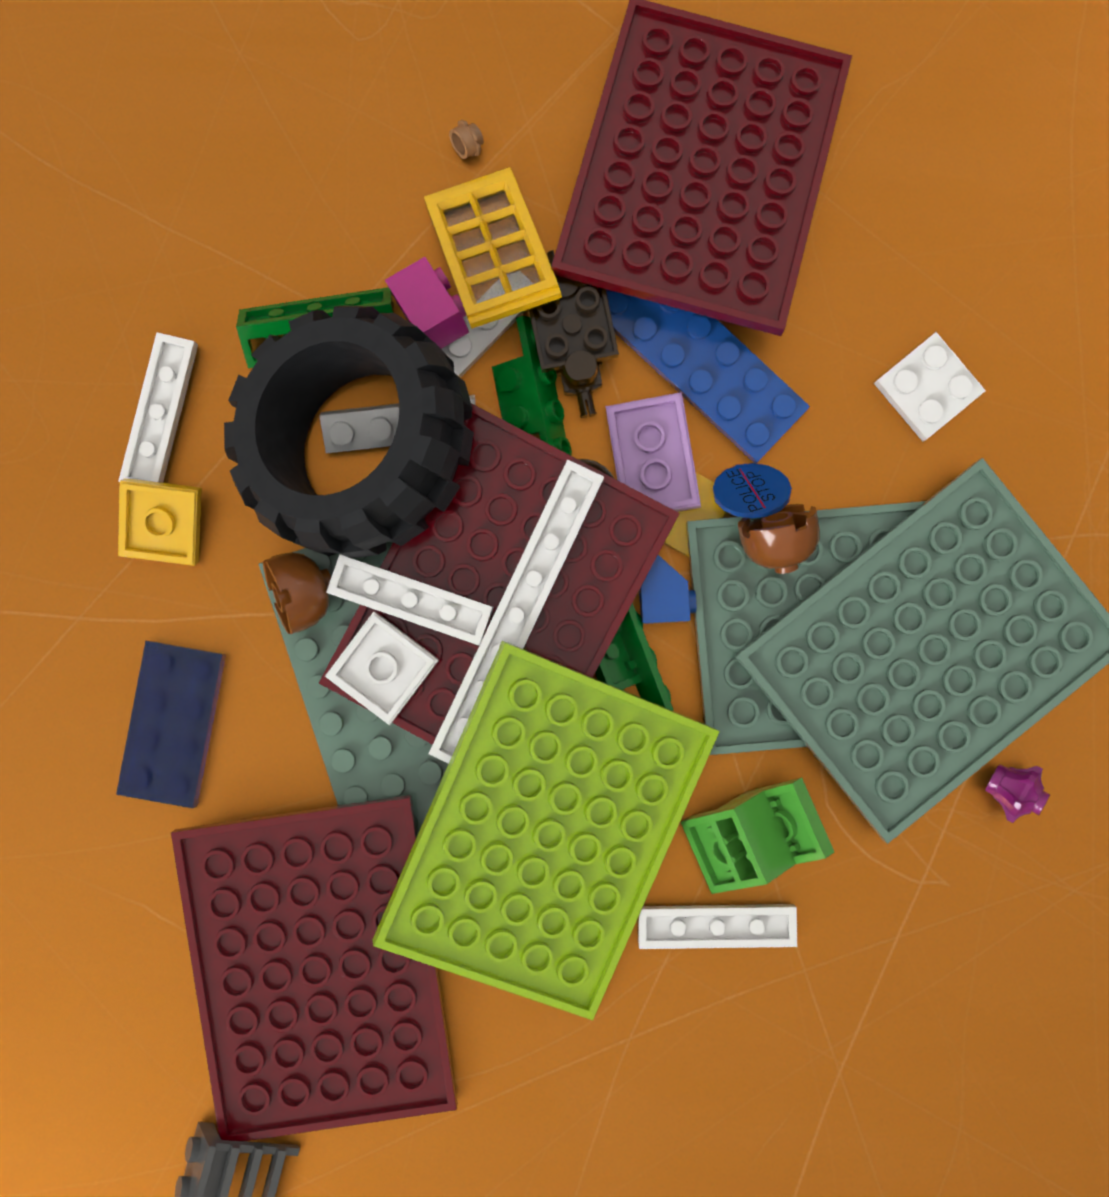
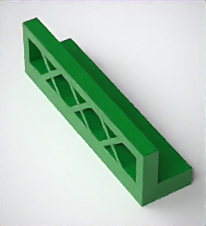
M389 287L239 309L236 329L247 367L253 368L257 362L251 355L254 351L250 339L267 338L269 335L285 336L291 331L289 321L311 311L323 310L332 317L334 306L348 305L373 306L379 313H394V299Z

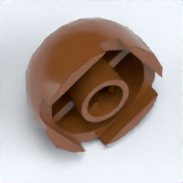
M804 504L786 505L781 511L768 517L756 519L752 522L750 518L743 517L738 522L740 540L746 555L752 562L764 568L775 569V572L778 574L796 571L799 568L798 564L806 561L817 549L820 540V527L816 507L811 506L810 511L805 512Z
M293 552L279 554L263 561L266 582L269 591H273L276 600L274 606L288 634L298 633L316 625L325 616L329 607V595L326 592L331 575L328 569L320 570L313 559L304 554Z

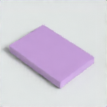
M682 392L605 406L617 480L677 512L701 508Z

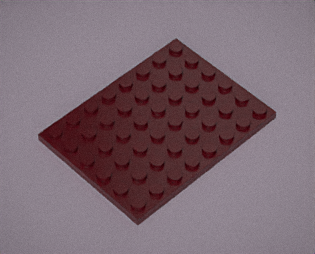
M629 0L551 266L554 275L782 336L786 327L852 55L647 0Z
M472 404V418L464 421V425L474 432L469 466L458 465L452 480L460 486V489L444 512L435 507L424 518L429 526L428 529L402 546L392 543L380 568L494 607L486 628L487 631L567 459L604 476L603 482L524 647V650L593 678L680 513ZM360 604L319 684L367 709L326 678L325 675L371 614L377 612L439 659V662L393 721V724L433 745L480 645Z
M411 795L180 828L171 832L216 1121L221 1140L250 1141L457 1110L458 1102L438 969L434 966L374 947L372 941L417 838Z

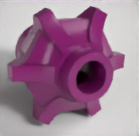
M999 764L991 777L985 791L993 795V798L1000 803L1007 820L1011 823H1014L1016 819L1023 815L1031 814V812L1040 815L1050 797V794L1043 791L1044 786L1041 780L1042 768L1034 766L1028 769H1017L1013 767L1007 768Z

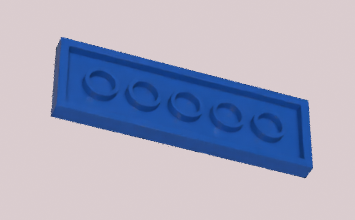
M605 289L614 332L676 391L682 392V396L753 463L756 464L809 409L810 406L717 319Z

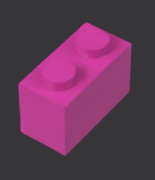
M426 257L385 279L406 319L417 326L441 349L469 333L463 319L466 313L458 294L452 297L449 295L447 290L451 288V285L440 267L433 270Z

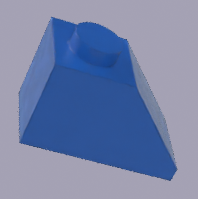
M657 555L639 589L642 624L690 621V613H696L697 610L696 593L694 590H689L688 581Z

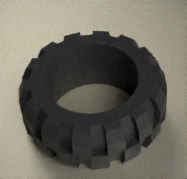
M344 305L334 306L332 317L323 310H316L289 321L291 328L289 333L282 338H279L277 335H269L251 354L257 360L255 366L247 378L238 375L228 401L236 408L234 421L224 423V449L228 459L238 463L237 466L230 470L233 482L245 506L255 510L261 524L281 538L326 556L340 553L353 559L383 553L387 550L386 542L388 541L402 546L429 528L424 518L435 507L443 512L447 509L460 489V486L452 481L458 465L469 466L474 432L464 425V421L472 418L473 408L465 381L455 374L454 362L435 342L417 326L395 313H379L373 306ZM371 375L392 376L398 391L399 419L393 442L387 454L375 470L356 485L334 494L317 495L310 484L305 467V442L311 422L317 411L335 391L353 380Z

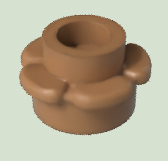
M465 120L458 121V126L449 132L454 150L463 159L471 155L479 156L481 145L484 143L480 129L474 123L468 125Z

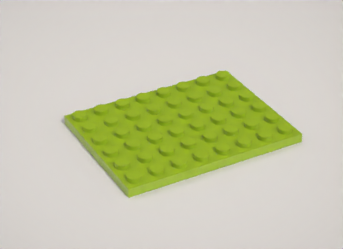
M502 640L372 939L373 946L593 1020L720 731Z

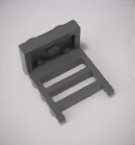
M198 1122L194 1137H189L186 1144L185 1161L187 1165L184 1176H179L177 1179L175 1197H228L239 1153H249L238 1197H252L263 1154H271L272 1158L261 1197H275L285 1156H298L300 1148L298 1145L221 1140L214 1123Z

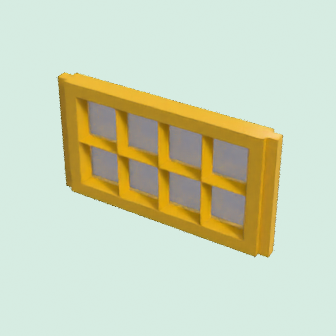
M510 167L424 196L471 329L562 298L558 282L553 270H551V265Z

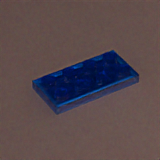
M145 641L116 795L188 808L197 807L226 654Z

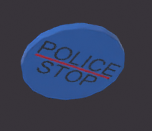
M755 463L736 465L724 470L716 478L713 485L715 502L724 511L737 517L751 519L768 517L781 511L789 503L792 493L789 479L780 470L768 465Z

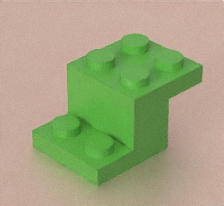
M802 777L746 791L716 810L692 815L681 821V825L711 894L766 885L795 864L826 859L834 853V849Z

